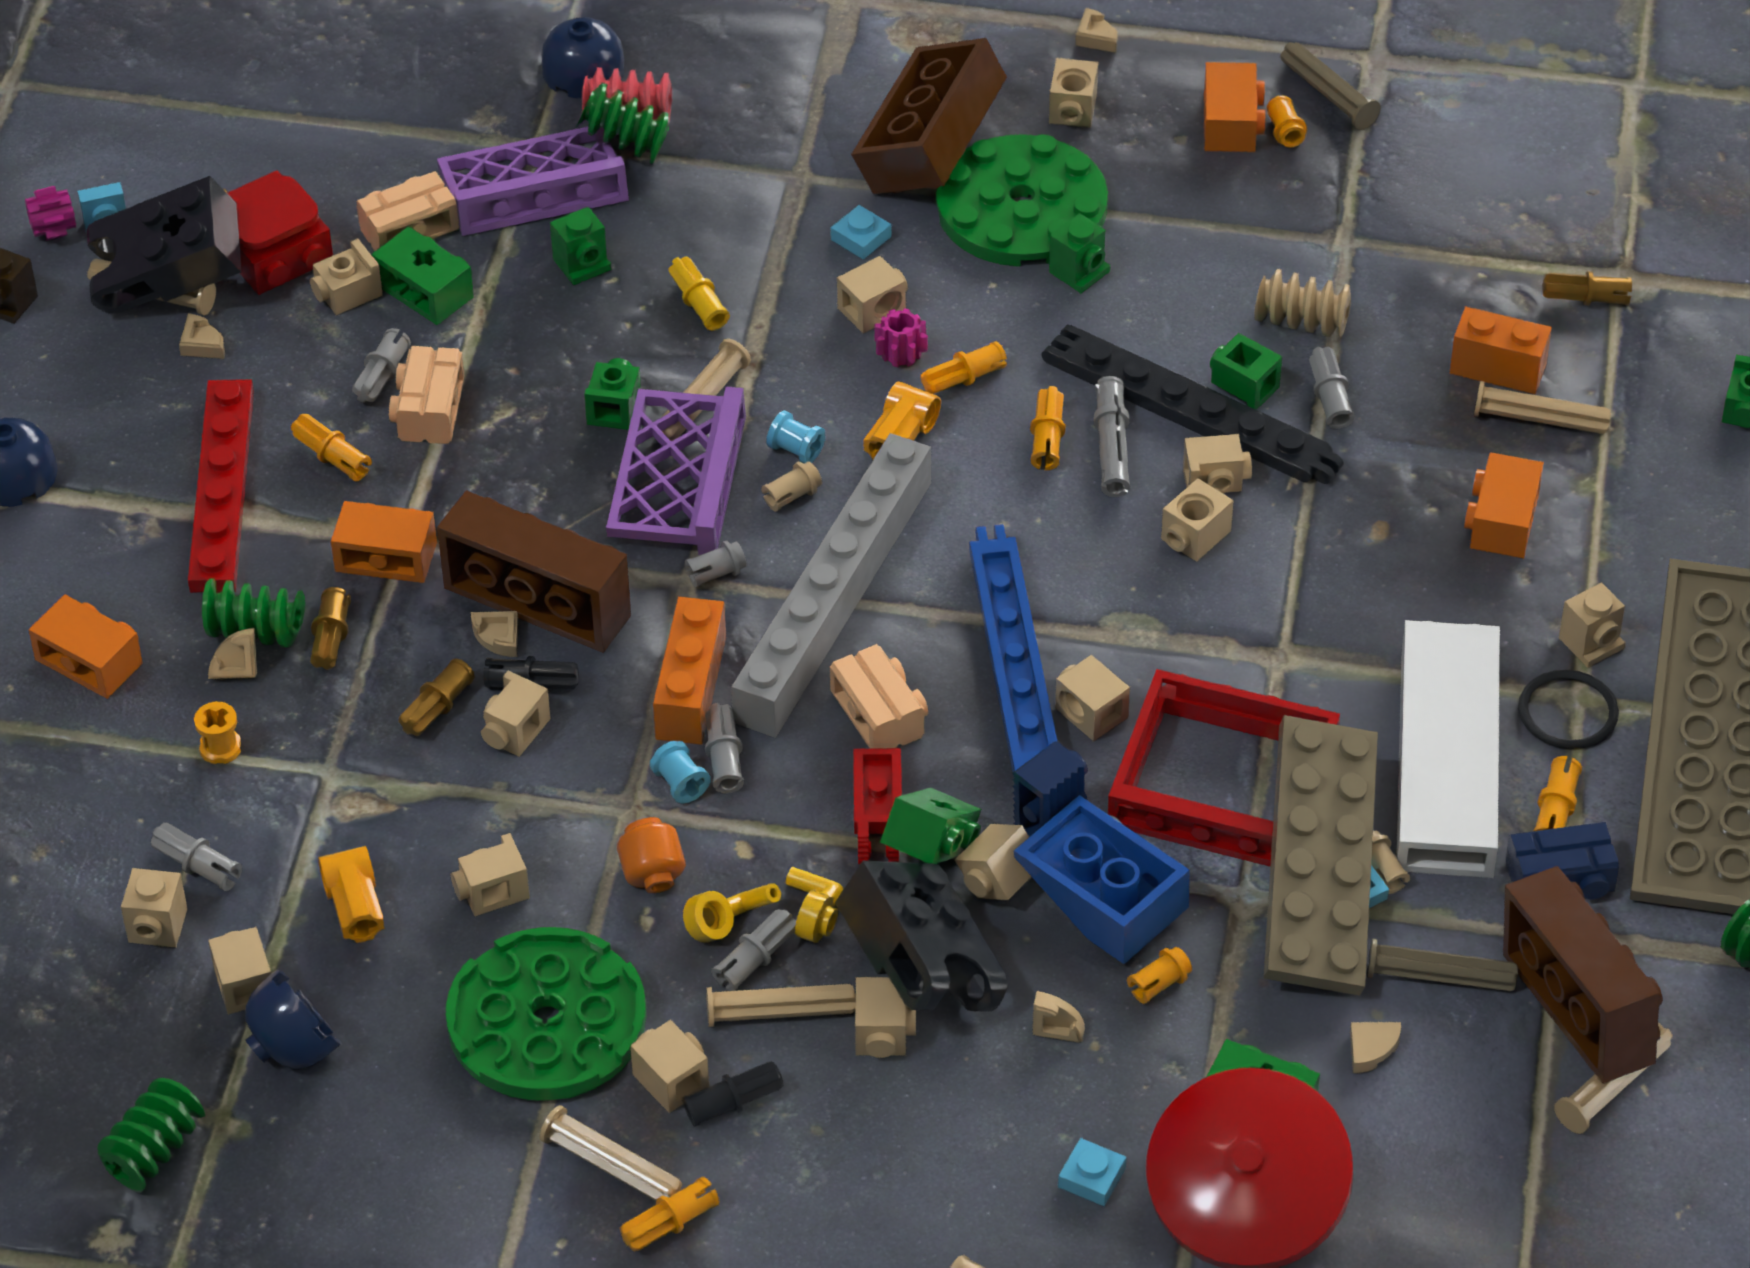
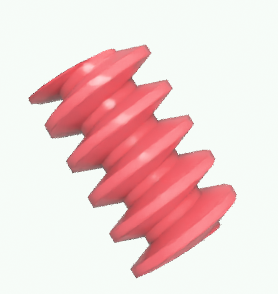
M597 67L593 79L588 78V75H586L582 93V112L592 91L603 82L607 84V98L611 97L617 90L623 92L622 105H625L632 97L638 99L637 112L640 113L650 104L654 107V120L664 111L669 113L670 120L672 85L669 73L663 74L659 84H655L653 74L650 71H647L643 83H638L635 70H630L626 81L621 80L619 69L613 70L609 80H605L602 67Z

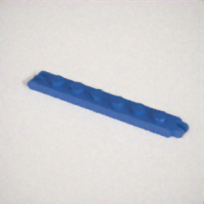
M999 524L994 525V539H988L985 526L976 527V541H969V551L1012 771L1014 772L1051 743L1057 741L1016 538H1006L1004 525Z

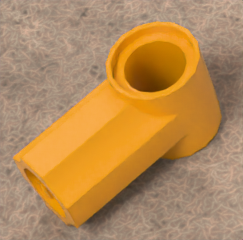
M896 382L886 397L883 414L863 440L864 451L874 459L890 433L913 441L920 432L923 434L929 433L938 419L941 409V398L903 382Z
M362 846L318 857L325 893L328 899L333 900L343 938L352 939L356 943L374 939L375 935L385 928L379 900L374 890L376 882L367 847Z

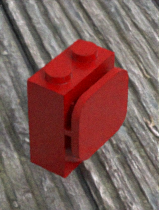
M276 170L227 193L237 204L242 270L240 274L258 295L313 270V264L333 256L330 229L319 218L316 202L294 178L282 175Z

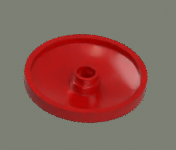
M1238 1068L1215 1073L1201 1079L1180 1093L1170 1103L1157 1122L1150 1139L1146 1159V1177L1150 1197L1156 1214L1164 1228L1182 1248L1193 1256L1221 1268H1278L1295 1262L1311 1253L1330 1236L1344 1215L1352 1192L1354 1177L1350 1141L1340 1117L1329 1102L1305 1082L1282 1072L1262 1068Z

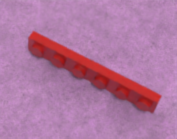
M252 379L208 380L188 572L190 593L204 592L205 584L211 578H214L216 581L217 592L222 591L225 582L228 580L233 581L234 592H236L254 398Z

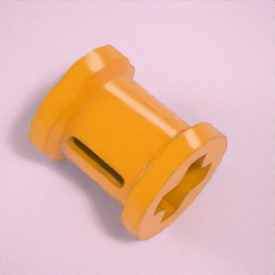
M225 702L207 703L201 706L194 716L195 728L202 735L199 747L200 755L211 764L229 763L235 760L241 752V739L237 732L234 731L238 722L236 711Z

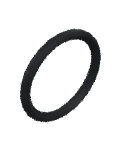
M1554 670L1543 673L1532 679L1524 687L1519 697V714L1526 729L1542 742L1558 748L1581 749L1596 745L1613 732L1618 722L1619 709L1612 691L1602 681L1580 671ZM1557 679H1572L1587 683L1599 691L1606 700L1609 709L1608 720L1599 732L1590 737L1575 740L1554 737L1541 730L1533 722L1528 709L1532 693L1544 683Z

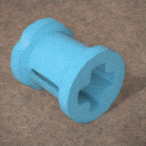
M784 410L773 420L767 434L766 443L768 447L774 450L781 447L798 455L802 463L808 461L813 463L823 448L825 429L817 425L812 428L794 420L793 414Z
M670 741L656 750L650 760V769L656 776L664 777L671 786V796L677 803H690L707 790L711 782L710 775L703 767H697L689 757L690 750L683 741Z

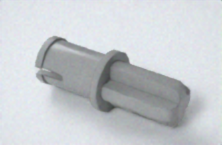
M396 328L388 329L376 350L370 352L365 357V367L352 388V392L358 396V401L362 403L365 401L374 402L387 381L395 378L397 365L411 345L410 338L406 333L403 332L397 344H394L393 341L400 330Z
M1316 347L1309 358L1316 381L1313 388L1314 394L1317 398L1321 399L1327 425L1333 429L1347 427L1355 419L1346 392L1349 388L1348 380L1345 376L1341 375L1334 350L1331 347Z
M714 703L710 705V710L705 715L708 732L705 753L711 759L713 787H716V791L720 793H733L740 790L744 784L739 758L743 744L741 739L736 736L732 707L728 704L720 705Z
M163 823L154 829L150 842L152 847L182 864L184 872L188 874L197 873L224 891L230 890L234 887L235 883L228 879V876L221 871H225L239 880L242 865L210 848V843L205 838L195 839L169 823Z
M785 909L775 910L751 934H743L739 938L740 944L723 961L712 968L711 972L715 980L722 987L729 982L726 990L736 991L738 986L760 965L767 966L771 962L770 955L795 932L796 920Z

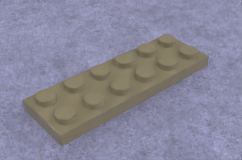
M1284 715L1279 725L1263 979L1359 996L1365 988L1378 732Z

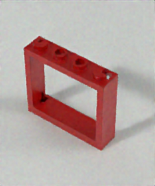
M1156 669L1108 795L1107 814L1116 817L1124 826L1138 834L1270 867L1273 821L1137 787L1163 715L1167 713L1278 741L1279 725L1284 715L1339 725L1340 713L1282 700L1271 695H1262L1237 689L1226 684L1212 683L1188 677L1184 674L1180 675Z

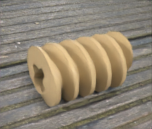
M1276 269L1270 280L1264 276L1261 281L1255 305V320L1262 322L1270 311L1272 324L1280 325L1287 315L1289 328L1297 329L1304 319L1305 330L1313 333L1321 323L1323 336L1330 337L1338 326L1341 339L1346 328L1351 306L1350 285L1345 284L1340 293L1336 295L1334 294L1333 281L1328 280L1323 289L1318 291L1316 277L1311 276L1305 287H1300L1299 273H1293L1288 283H1283L1282 270Z

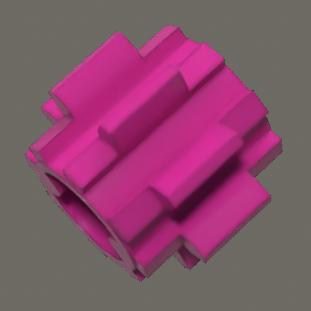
M55 186L42 188L34 191L35 197L25 199L26 210L34 237L45 235L47 241L66 236L67 229L76 227L75 215L67 189L56 192Z
M904 308L903 311L890 310L887 313V317H882L881 324L874 325L876 354L882 355L883 360L891 362L894 367L914 365L915 359H920L921 352L928 351L926 321H920L919 315L912 314L910 309Z

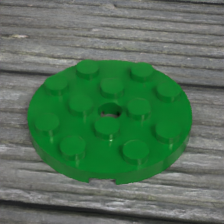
M1022 134L1006 135L987 140H978L972 146L966 148L951 172L948 181L944 186L937 188L936 204L942 229L961 249L988 262L1021 267V260L1045 259L1046 264H1049L1050 235L1079 213L1100 227H1103L1107 216L1108 190L1105 178L1097 165L1088 155L1075 147L1055 140V138L1046 134L1037 136ZM1029 194L1031 195V200H1020L1018 202L1013 200L1018 197L1027 198Z
M539 927L526 929L495 940L492 949L482 954L475 961L470 958L457 973L450 987L446 1002L448 1037L454 1054L461 1065L471 1076L488 1088L510 1097L526 1100L568 1099L604 1084L619 1073L631 1060L630 1045L635 1043L645 1032L646 1000L640 976L630 961L626 963L618 954L612 951L611 944L590 933L569 928ZM542 1007H554L559 1011L556 1016L547 1019V1023H542V1019L534 1015Z

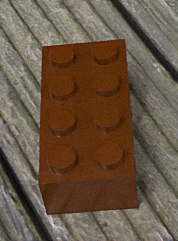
M987 38L915 48L851 154L873 194L886 192L900 193L905 190L920 188L935 189L944 186L948 181L951 172L961 155L965 152L968 143L1007 79Z
M467 490L437 526L444 589L498 611H517L518 619L602 653L606 651L631 617L627 554L620 552L610 545H602L582 537L572 530L562 529L542 521L532 514L522 513L499 504L492 498L482 497Z
M1558 866L1506 884L1503 956L1507 961L1517 964L1519 977L1595 1075L1598 1076L1602 1084L1656 1064L1657 1041L1660 1040L1661 1036L1658 1025L1659 1006L1663 1002L1660 987L1654 978L1647 977L1636 964L1630 948L1625 944L1621 945L1611 933L1605 917L1601 913H1595L1586 902L1580 886L1576 882H1570Z

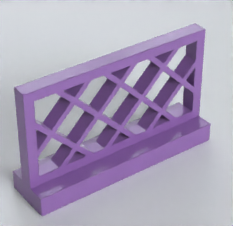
M588 127L437 158L438 169L445 187L449 189L457 203L459 229L462 236L573 213L585 207L591 209L629 201L625 164L621 156H616L611 143L603 142L604 129L600 128L593 136L588 135ZM597 141L591 148L579 146L582 143ZM545 151L554 152L550 157L538 155V153ZM567 156L579 159L575 164L563 161ZM507 159L512 161L508 166L496 163L497 161ZM525 165L538 167L534 173L521 170ZM464 168L471 169L467 175L454 172ZM485 173L497 176L492 182L480 179Z
M725 387L724 396L638 389L607 521V537L697 545L698 555L718 549L746 419L743 388ZM646 405L666 407L670 413L652 422L645 414ZM697 410L714 411L713 418L699 426L688 416ZM679 421L689 432L671 442L662 431ZM654 437L663 447L645 457L637 449V445ZM698 441L706 449V452L689 461L680 450ZM672 456L681 467L663 476L654 465ZM646 471L655 482L637 492L629 484V480ZM690 475L698 483V487L682 496L672 485ZM664 491L673 502L655 512L646 500ZM636 506L647 516L637 523L620 522L621 515ZM681 510L691 519L689 528L670 527L664 521Z

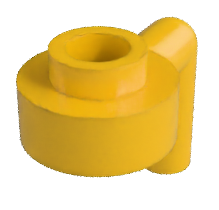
M791 867L786 877V885L808 892L797 916L795 934L797 937L817 943L823 935L830 936L836 925L838 909L834 907L836 900L843 891V887L838 882Z
M771 883L738 893L727 899L716 891H707L694 895L688 899L684 906V925L691 937L699 942L708 943L722 939L730 933L733 927L734 916L778 902L781 898V890L776 884Z

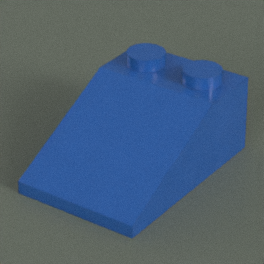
M1080 795L1014 850V858L1082 934L1123 964L1129 961L1189 908L1190 870Z

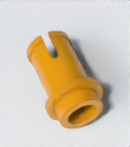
M1282 95L1269 101L1266 108L1269 111L1267 113L1275 126L1274 137L1276 141L1286 147H1296L1304 141L1307 126L1305 121L1297 116L1291 98Z
M1174 947L1173 949L1164 948L1159 952L1158 959L1135 974L1128 976L1127 984L1131 988L1136 984L1138 985V988L1131 992L1139 1002L1146 1004L1151 998L1175 982L1179 984L1186 982L1188 979L1187 974L1192 972V964L1185 952L1179 947Z

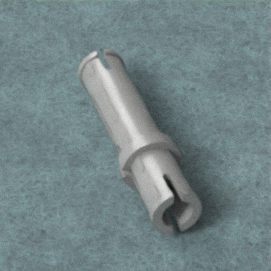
M1114 376L1100 378L1098 384H1095L1097 410L1093 415L1094 426L1099 431L1101 490L1109 497H1121L1130 490L1126 428L1130 421L1129 413L1124 407L1123 381Z

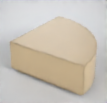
M1086 8L1076 33V46L1116 53L1117 30L1104 20L1102 13Z
M188 314L179 343L181 356L224 359L225 348L222 334L210 325L206 318L195 314Z
M517 611L471 612L473 633L483 647L499 655L517 657Z
M254 628L238 631L227 637L218 646L209 666L208 679L256 677L257 662Z
M1037 991L1033 1010V1035L1082 1042L1085 1024L1080 1013L1061 998Z
M1351 1022L1350 1041L1353 1073L1368 1072L1377 1068L1378 1063L1396 1051L1400 1040L1401 1022Z

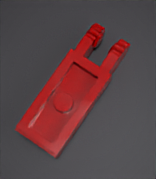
M901 748L853 749L854 834H858V865L862 861H869L871 858L869 834H883L895 797L902 796ZM886 845V858L888 862H899V850Z

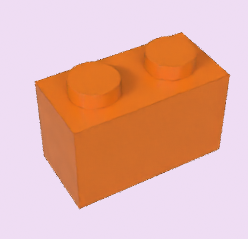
M1206 62L1204 82V151L1255 152L1256 135H1264L1265 109H1257V106H1264L1265 81L1257 80L1256 63Z
M1465 306L1454 335L1449 374L1536 394L1547 364L1552 327Z
M1489 453L1486 470L1477 469L1472 496L1479 497L1478 502L1469 501L1464 528L1472 530L1471 549L1518 558L1525 557L1539 497L1544 462Z
M344 501L331 539L335 572L425 583L437 544L434 512Z
M66 594L28 629L36 661L106 699L143 664L139 637L130 625L125 622H116L101 614L93 605L86 602L81 603Z

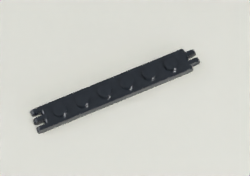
M1066 325L1061 330L1060 335L1053 339L1051 346H1047L1041 354L1042 359L1047 364L1094 386L1098 384L1100 378L1106 376L1120 378L1124 384L1123 398L1204 437L1239 434L1242 452H1249L1252 459L1301 482H1309L1312 478L1322 484H1328L1334 478L1335 473L1344 465L1342 458L1332 452V447L1327 442L1073 325Z

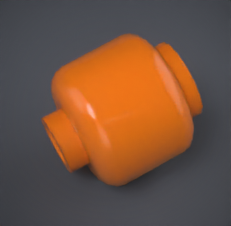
M657 817L643 818L626 826L625 833L617 843L618 855L628 884L637 888H645L648 893H660L670 889L674 885V880L682 874L686 867V861L676 829L670 824L662 823L661 819Z

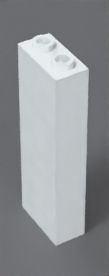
M1405 620L1401 655L1396 858L1407 872L1494 878L1498 851L1500 626Z

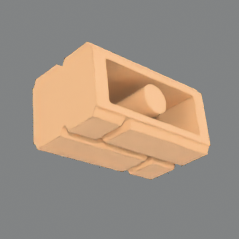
M436 171L421 177H411L402 184L383 191L371 192L366 197L356 201L361 232L368 242L371 243L374 251L408 226L421 235L432 239L459 229L456 200L449 189L445 187L444 182Z
M412 346L408 351L406 364H398L396 388L400 390L399 396L392 395L390 398L389 420L397 424L398 438L401 441L422 442L427 440L428 443L449 444L452 441L464 382L462 352L459 349L438 347L437 350H434L432 347Z
M876 644L858 651L856 656L851 654L833 661L830 666V690L869 748H897L899 744L904 746L922 738L924 734V717L928 715L927 703L918 689L910 690L906 684L904 669L896 657L889 659L881 646Z

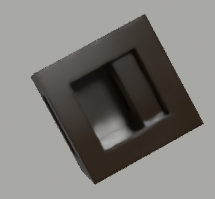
M0 248V319L15 324L38 297L31 259Z

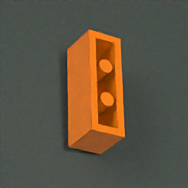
M678 596L653 702L656 740L683 741L684 743L699 745L703 743L707 726L705 715L710 710L709 707L712 703L726 641L724 601Z

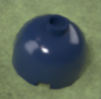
M582 17L563 21L551 30L542 48L543 79L550 89L556 92L557 86L560 89L567 90L568 97L581 99L585 77L588 75V78L593 79L597 67H602L605 80L610 79L614 69H619L622 80L625 74L624 50L621 40L609 25L597 19Z
M5 417L0 419V506L15 507L23 505L21 498L29 497L34 493L36 499L43 496L54 484L58 468L50 440L39 427L22 418Z
M278 968L259 984L251 993L246 1004L245 1020L252 1035L245 1041L264 1063L272 1057L287 1068L300 1069L312 1066L328 1056L341 1045V1042L331 1035L334 1032L300 990L295 992L287 983L289 978Z

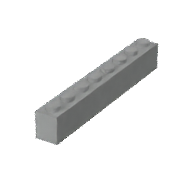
M892 433L888 435L731 687L732 709L735 724L774 738L777 737L930 487L931 446Z

